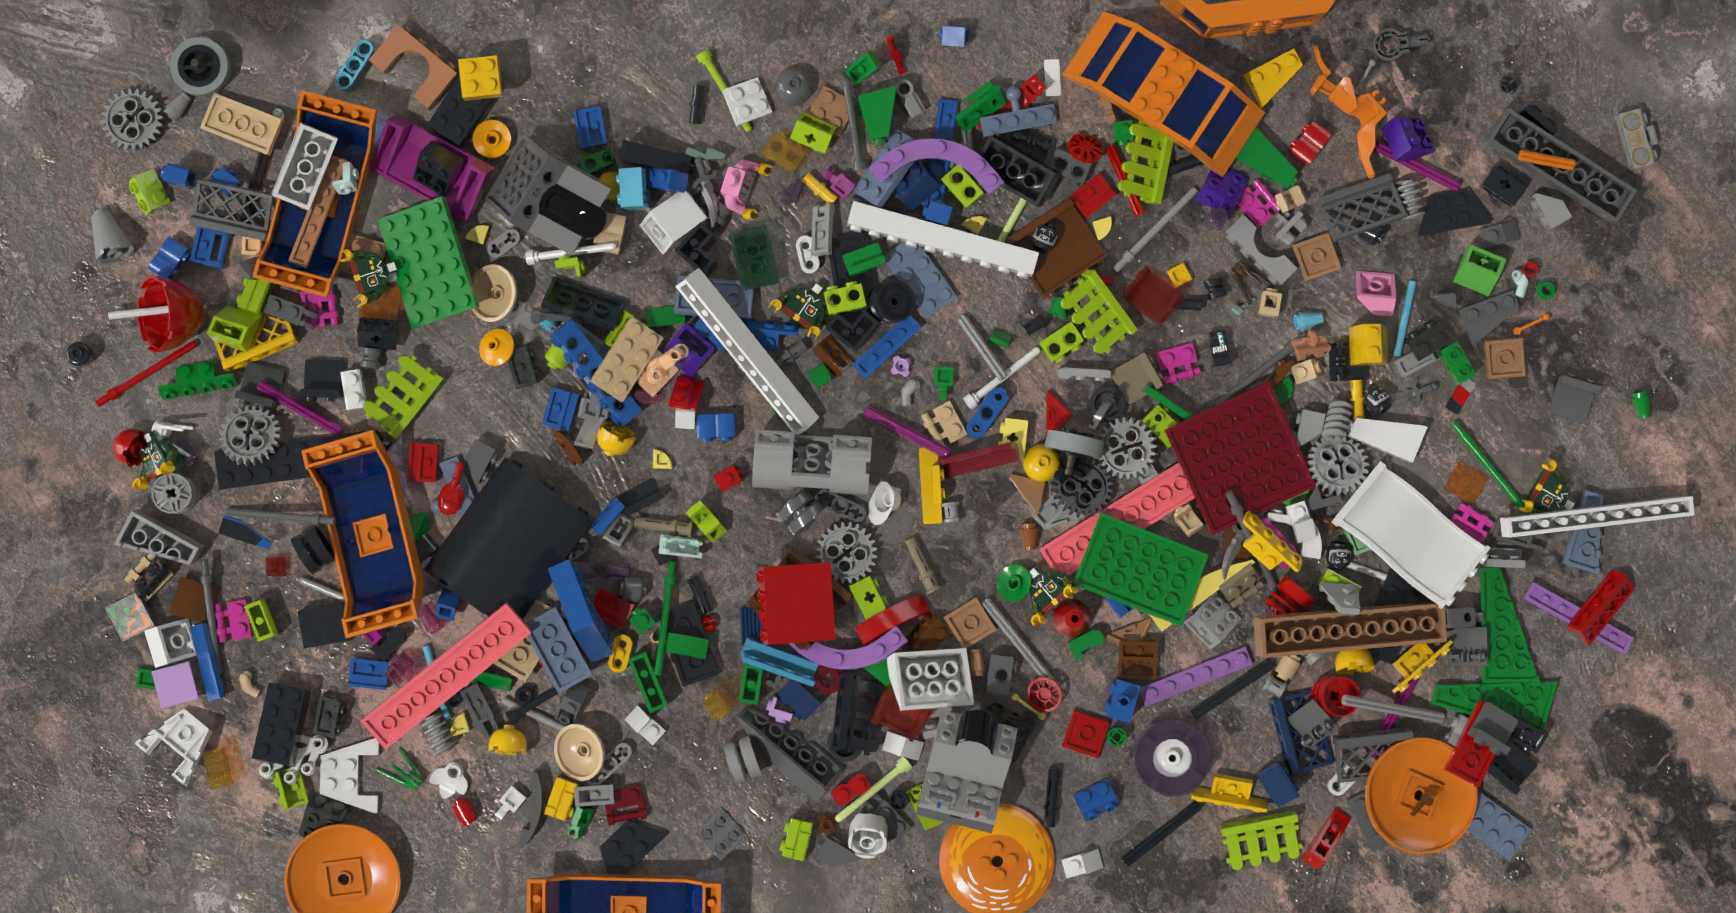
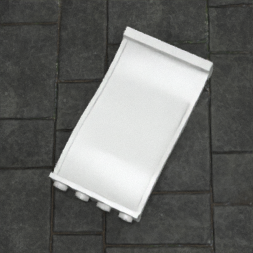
M1381 461L1331 522L1336 527H1342L1362 541L1409 584L1437 603L1440 609L1445 605H1451L1456 598L1453 596L1455 592L1462 591L1467 584L1465 582L1466 578H1472L1478 570L1476 568L1479 562L1483 564L1489 556L1487 554L1490 549L1488 545H1482L1458 528L1415 488L1388 470Z

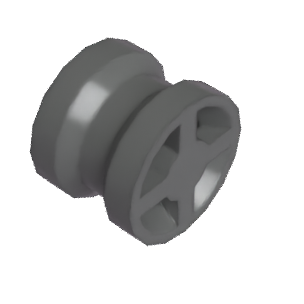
M765 670L762 678L766 685L773 687L780 683L782 676Z

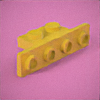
M924 447L919 448L923 524L942 523L941 504L942 500H945V489L941 488L940 481H944V472L939 467L937 454Z
M1247 511L1242 523L1254 534L1244 541L1243 546L1269 570L1284 561L1295 572L1300 571L1303 560L1299 554L1292 551L1256 515Z
M1452 640L1448 641L1435 653L1426 643L1412 646L1392 664L1405 679L1391 691L1395 693L1399 690L1402 693L1410 686L1408 682L1412 678L1417 680L1424 673L1421 670L1426 666L1428 668L1432 667L1437 662L1435 658L1440 654L1442 657L1451 650L1449 646L1454 642Z
M1215 773L1211 789L1195 786L1191 788V799L1198 802H1211L1219 806H1233L1236 809L1244 808L1258 813L1267 812L1268 801L1266 799L1250 797L1253 780Z

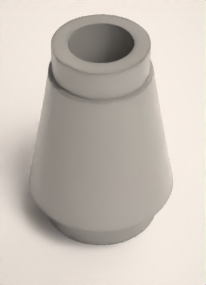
M182 92L165 106L166 109L163 112L170 119L176 121L181 118L191 99Z

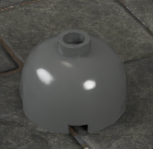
M797 67L787 68L776 79V94L784 104L790 106L803 104L811 97L813 91L812 79L803 69Z

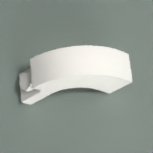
M1271 509V513H1266L1265 518L1269 521L1291 525L1287 511L1285 515H1282L1283 511ZM1314 523L1316 538L1301 542L1299 554L1302 557L1320 559L1322 542L1318 528Z

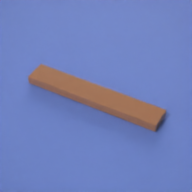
M331 155L288 262L307 269L337 193L333 187V182L342 180L343 163L348 162L347 160Z

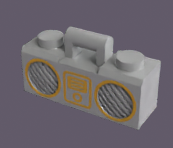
M1641 108L1616 115L1615 119L1629 170L1633 171L1656 164L1657 153L1651 146L1659 144L1654 125L1648 127L1645 125L1647 123L1645 112H1642ZM1645 131L1648 132L1650 142L1647 140Z

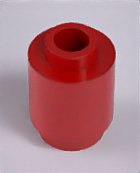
M462 796L453 801L454 805L451 808L459 823L467 826L477 820V813L469 798L464 799Z

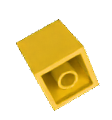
M1361 324L1349 328L1350 366L1388 365L1387 326L1382 324Z

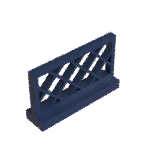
M1311 690L1268 700L1283 761L1290 773L1288 775H1296L1334 764L1327 737L1322 739L1319 745H1314L1317 749L1311 757L1304 752L1306 747L1302 746L1301 750L1295 747L1294 741L1296 737L1302 738L1297 730L1291 729L1289 722L1286 720L1287 714L1290 716L1296 712L1298 706H1304L1301 701L1305 695H1311ZM1291 700L1296 703L1292 712L1285 709L1283 701ZM1319 750L1326 753L1327 761L1319 762L1315 759ZM1301 755L1310 759L1308 765L1300 768L1299 764Z

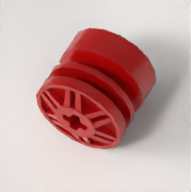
M1286 576L1276 585L1281 594L1278 595L1272 591L1269 593L1275 601L1273 602L1268 597L1263 600L1274 615L1299 613L1297 611L1299 608L1308 611L1315 603L1309 594Z
M1323 676L1314 683L1311 690V700L1314 699L1328 715L1335 717L1348 716L1357 708L1343 705L1341 703L1343 695L1360 697V691L1356 683L1342 676Z

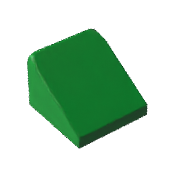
M994 328L989 340L1006 348L1011 335L998 328Z
M823 363L806 372L816 389L833 380Z

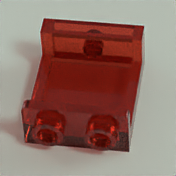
M1146 266L1144 270L1141 269L1136 274L1134 282L1125 287L1122 296L1126 302L1161 327L1182 302L1184 296L1178 289L1172 288Z
M888 684L871 715V723L876 726L880 723L907 736L908 741L913 742L914 738L919 737L922 731L921 725L923 721L927 722L931 711H929L930 709L900 711L893 687Z

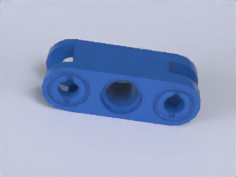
M994 388L969 421L966 431L971 438L978 439L982 437L1008 400V394L1004 389ZM996 394H999L1001 396L1000 401H997L995 399ZM984 408L992 410L991 418H984L982 416ZM973 426H978L979 432H974Z

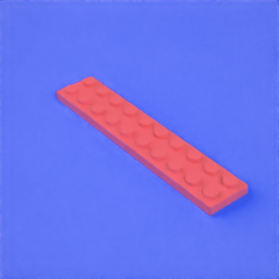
M1179 463L1107 506L1101 513L1145 529L1194 499V496ZM1096 513L1095 516H1091L1039 548L1059 582L1079 569L1100 513Z
M506 602L364 716L360 722L386 750L531 634L532 630Z

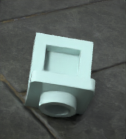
M351 162L343 163V180L333 182V187L338 194H349L350 192L357 191L358 169L354 168Z

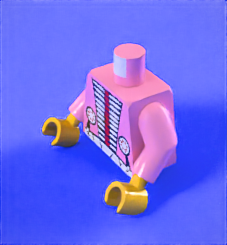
M740 160L734 167L729 166L727 169L721 194L725 199L727 208L740 215L742 214L745 220H755L751 218V213L757 214V211L755 209H745V205L756 171L765 176L770 175L765 173L766 167L771 168L768 164L760 163L758 165L756 162Z

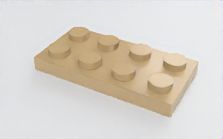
M214 93L200 129L270 156L284 120Z
M630 317L590 382L620 402H623L662 342L663 337L635 318Z
M536 599L522 620L527 623L553 608ZM526 637L493 664L526 683L540 659L528 637Z

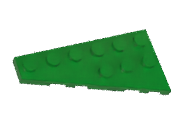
M1500 567L1479 568L1480 610L1483 612V621L1480 622V627H1487L1488 666H1481V683L1540 682Z
M1558 682L1435 685L1430 704L1471 715L1477 701L1483 703L1490 702L1511 716L1515 714L1544 730Z

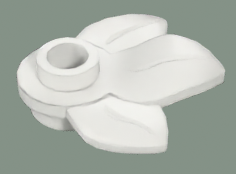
M457 762L449 763L445 768H438L433 772L429 780L431 784H440V794L443 799L452 796L456 791L464 795L468 788V782L463 776L464 769ZM452 768L457 769V775L451 774Z

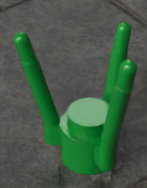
M398 748V751L413 769L414 773L410 771L407 774L394 764H391V767L405 777L403 780L379 768H376V772L404 785L408 789L412 788L415 790L424 779L420 776L422 772L416 768L402 748Z

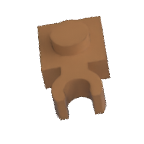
M1098 95L1099 98H1096L1099 109H1103L1107 123L1111 125L1113 122H1116L1111 102Z

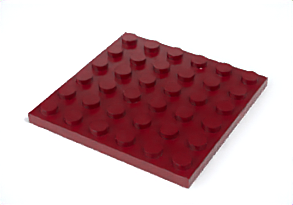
M1270 382L1263 383L1164 429L1211 535L1239 523L1236 515H1233L1230 509L1231 504L1226 496V492L1230 490L1233 491L1237 501L1241 503L1245 516L1247 511L1257 515L1316 487Z

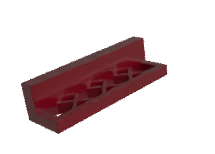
M1016 442L938 459L939 465H944L946 478L1020 461Z

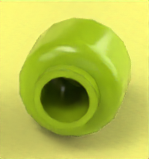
M553 343L545 354V359L548 361L547 365L554 370L558 368L564 370L569 363L564 359L563 351L560 348H556Z

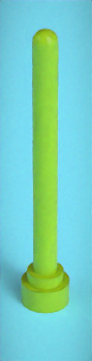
M707 49L698 54L696 58L699 63L707 67L722 92L728 87L712 62L713 55ZM749 122L742 124L746 132L752 130Z

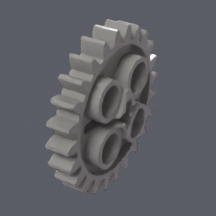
M129 88L128 94L121 90V96L116 93L114 94V101L108 99L110 106L104 105L107 112H102L101 114L106 119L101 120V123L107 125L102 130L109 131L106 137H113L111 143L115 144L118 142L117 147L122 148L124 145L127 151L132 146V149L137 151V146L144 150L145 143L151 146V139L157 141L154 135L162 134L158 127H164V125L159 123V121L165 118L159 115L163 109L156 108L160 103L157 101L153 102L155 97L151 95L147 98L148 93L144 91L141 95L139 89H136L134 94L133 90ZM130 102H135V109L129 111L128 104ZM146 114H149V115H150V120H149V122H148V123H143V122H142L143 116L146 115ZM119 116H122V117H123V122H122V124H121V125H116V124H115L116 118L119 117ZM131 116L136 120L135 123L131 122ZM137 129V136L131 138L129 135L130 131Z
M253 405L252 410H249L248 406H245V411L242 412L238 408V414L231 412L232 418L226 417L227 424H221L224 430L219 431V434L222 436L219 438L222 444L220 446L225 455L229 456L231 461L236 459L239 465L242 461L245 466L249 464V461L253 465H256V460L263 463V457L270 459L268 454H275L276 452L273 448L280 447L277 441L282 440L279 435L282 433V430L279 427V421H276L275 415H271L270 410L266 412L261 408L257 410L255 405ZM242 424H246L244 428H239ZM261 425H265L263 429L258 430ZM238 442H243L240 446H236ZM257 443H262L259 447H255Z
M1123 417L1122 421L1120 418H1116V424L1109 422L1110 428L1103 427L1106 433L1099 434L1103 438L1102 441H1104L1101 459H1104L1101 466L1108 465L1106 471L1110 472L1113 470L1112 476L1119 474L1120 479H1123L1125 475L1127 479H1132V474L1135 478H1138L1139 472L1146 474L1145 468H1152L1149 462H1156L1152 456L1158 455L1157 452L1153 451L1154 448L1159 447L1157 444H1153L1157 437L1150 436L1154 431H1147L1148 424L1141 426L1142 420H1138L1135 423V417H1131L1130 420H1128V417ZM1131 431L1136 433L1134 441L1130 438ZM1114 437L1119 440L1117 447L1112 443ZM1140 441L1143 442L1142 445L1130 448L1128 451L1112 454L1113 451L1125 448L1127 445H1133ZM1137 449L1142 451L1141 459H1138L1136 456ZM1120 455H1122L1125 458V463L1123 465H1121L1118 460Z
M1323 437L1319 442H1315L1314 447H1311L1309 450L1311 454L1307 456V459L1310 460L1307 462V466L1311 467L1309 471L1313 474L1312 479L1318 481L1316 487L1323 485L1322 491L1328 488L1329 494L1336 490V494L1339 496L1341 491L1347 495L1349 490L1354 492L1356 487L1359 488L1361 486V482L1365 481V476L1369 472L1365 469L1369 466V463L1364 462L1368 456H1362L1364 449L1358 450L1359 443L1353 445V438L1346 441V437L1342 438L1340 443L1327 441ZM1340 451H1344L1347 457L1342 456ZM1322 455H1326L1329 461L1324 460ZM1346 469H1350L1353 474L1347 473ZM1328 473L1334 474L1335 478L1329 477Z
M841 522V528L834 524L833 531L827 528L828 535L821 534L824 541H817L822 546L815 549L820 551V554L815 557L821 558V562H831V576L834 575L835 582L838 578H841L842 584L845 579H848L851 584L852 578H855L858 582L859 575L865 578V570L871 572L869 565H875L871 561L872 558H877L876 555L872 554L877 548L871 546L875 543V540L869 541V537L872 534L865 535L866 528H863L861 531L858 530L859 524L855 528H852L851 522H849L848 527H845L844 523ZM851 534L854 537L851 545L843 543L844 535ZM860 542V545L850 552V558L845 556L836 564L832 563L833 560L843 553V548L849 549L855 543ZM830 546L838 548L837 556L831 557L828 555L827 550ZM862 549L865 551L866 556L863 560L855 558L854 553L856 550ZM842 561H848L850 563L849 571L842 572L839 569V564Z

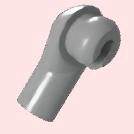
M911 379L902 387V406L912 405L911 394L915 390H919L921 386L918 380Z

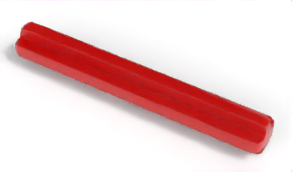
M1111 145L1107 147L1106 153L1119 181L1127 180L1128 173L1122 170L1123 162L1116 146ZM1131 194L1130 197H1127L1134 215L1137 217L1144 214L1145 211L1138 196Z

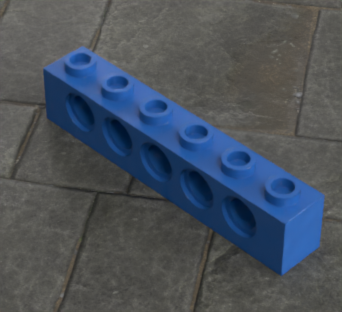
M573 320L565 322L550 334L553 338L551 341L554 346L563 351L564 359L569 364H573L576 368L575 373L577 376L586 381L588 390L593 395L596 394L600 399L598 401L603 409H607L610 412V418L616 425H626L642 412L629 393L625 400L621 402V408L619 410L616 409L614 403L617 399L610 394H605L601 388L590 382L592 378L591 371L593 369L597 370L603 359ZM569 339H573L575 342L573 349L569 348L567 344ZM581 354H584L587 358L585 364H582L579 360Z

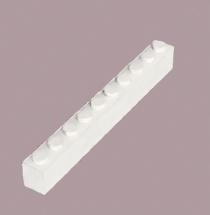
M853 201L847 222L850 230L855 232L864 230L873 237L879 238L882 235L891 242L898 243L900 240L906 242L905 245L917 248L918 245L925 247L924 250L927 252H943V256L954 258V256L961 257V261L972 263V261L979 262L980 266L985 268L997 267L998 271L1003 273L1015 272L1017 273L1016 276L1028 279V276L1032 277L1039 252Z
M700 268L690 273L675 287L791 431L795 432V435L806 431L819 416Z
M1677 496L1501 517L1500 522L1502 537L1510 538L1693 516L1695 514L1693 496Z

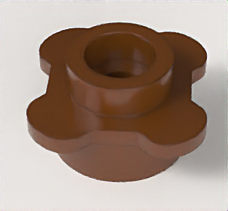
M824 814L820 815V824L817 827V831L834 835L836 832L835 824L837 823L835 817H826Z

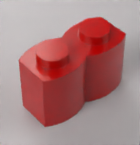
M1315 121L1311 124L1307 122L1301 130L1303 133L1300 139L1295 138L1289 146L1292 148L1290 154L1306 166L1310 165L1332 135Z
M859 773L851 777L848 783H841L834 787L831 795L838 806L850 802L854 796L867 792L871 784L865 773Z

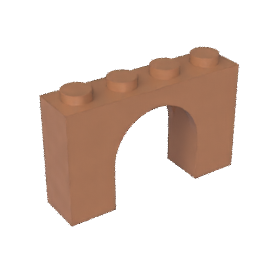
M397 25L370 57L369 61L384 74H387L394 64L406 54L416 53L424 56L429 64V75L413 97L430 111L459 76L456 73L457 68L450 62L445 64L441 60L443 57L437 51L433 50L431 52L426 48L428 44L421 38L416 40L412 37L413 32L405 25L403 28Z

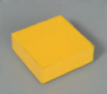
M1184 262L1166 271L1174 288L1192 280Z

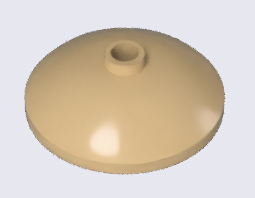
M491 264L482 267L472 278L480 305L472 309V311L483 321L497 322L507 317L514 308L517 299L516 281L512 273L503 266Z
M580 723L570 724L560 730L555 739L554 755L556 762L568 777L578 781H585L595 777L601 771L605 760L604 746L600 737L592 728Z

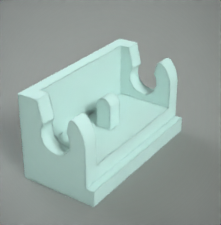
M661 534L659 554L702 558L699 546L703 543L698 541L697 538Z

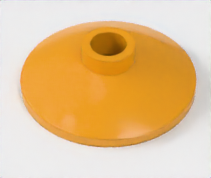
M487 120L476 127L473 133V144L482 156L497 158L505 154L509 149L511 134L502 122ZM490 137H496V142L490 143Z
M493 329L487 332L479 345V353L482 360L490 366L505 364L513 355L514 339L504 329Z

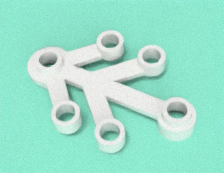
M301 735L300 742L308 746L302 749L298 748L295 766L285 773V782L288 784L296 782L297 773L304 756L310 754L309 760L302 765L301 771L306 776L314 773V766L319 754L324 753L328 748V740L324 736L316 735L310 738ZM321 741V745L316 747V743ZM265 762L259 767V774L265 779H271L275 776L276 770L283 767V765ZM269 767V770L264 773V768ZM307 767H310L309 772H305ZM293 775V779L288 781V777Z

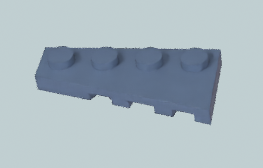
M1583 490L1578 508L1602 506L1604 496ZM1601 527L1571 530L1562 564L1600 575Z

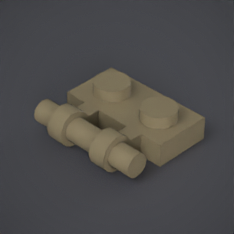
M1250 564L1219 586L1224 597L1231 601L1229 604L1233 609L1238 605H1243L1246 599L1252 595L1255 596L1259 593L1258 590L1264 587Z

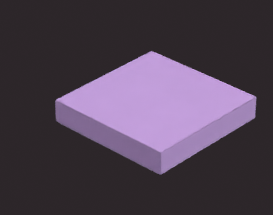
M190 661L151 671L161 709L199 699Z

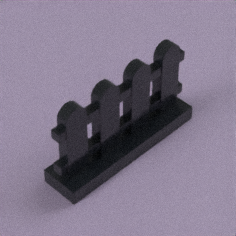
M843 673L839 676L831 750L837 752L845 750V752L850 753L854 749L864 751L863 755L869 756L870 752H876L879 749V744L872 740V733H878L881 730L880 723L874 721V714L877 715L883 712V705L876 702V697L883 695L886 689L883 684L878 683V679H872V682L860 680L861 676H854L853 673ZM859 692L870 694V701L858 699ZM856 711L868 713V720L856 718ZM854 730L866 732L865 739L854 737Z

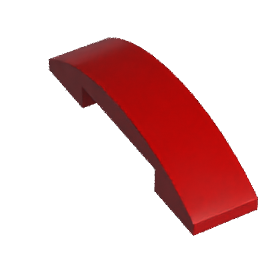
M1035 74L1019 88L1021 91L1019 99L1020 110L1026 109L1047 89ZM1006 99V104L990 116L1013 112L1011 101ZM980 122L977 126H978V127L980 128V130L982 131L981 122Z
M918 595L878 613L854 629L862 644L865 645L881 637L882 634L890 631L895 626L898 627L911 619L915 620L931 610L923 596Z

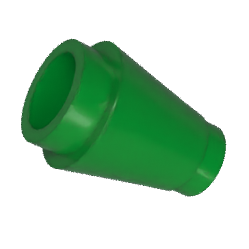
M1646 389L1632 392L1631 400L1639 415V419L1650 417V394L1647 393Z

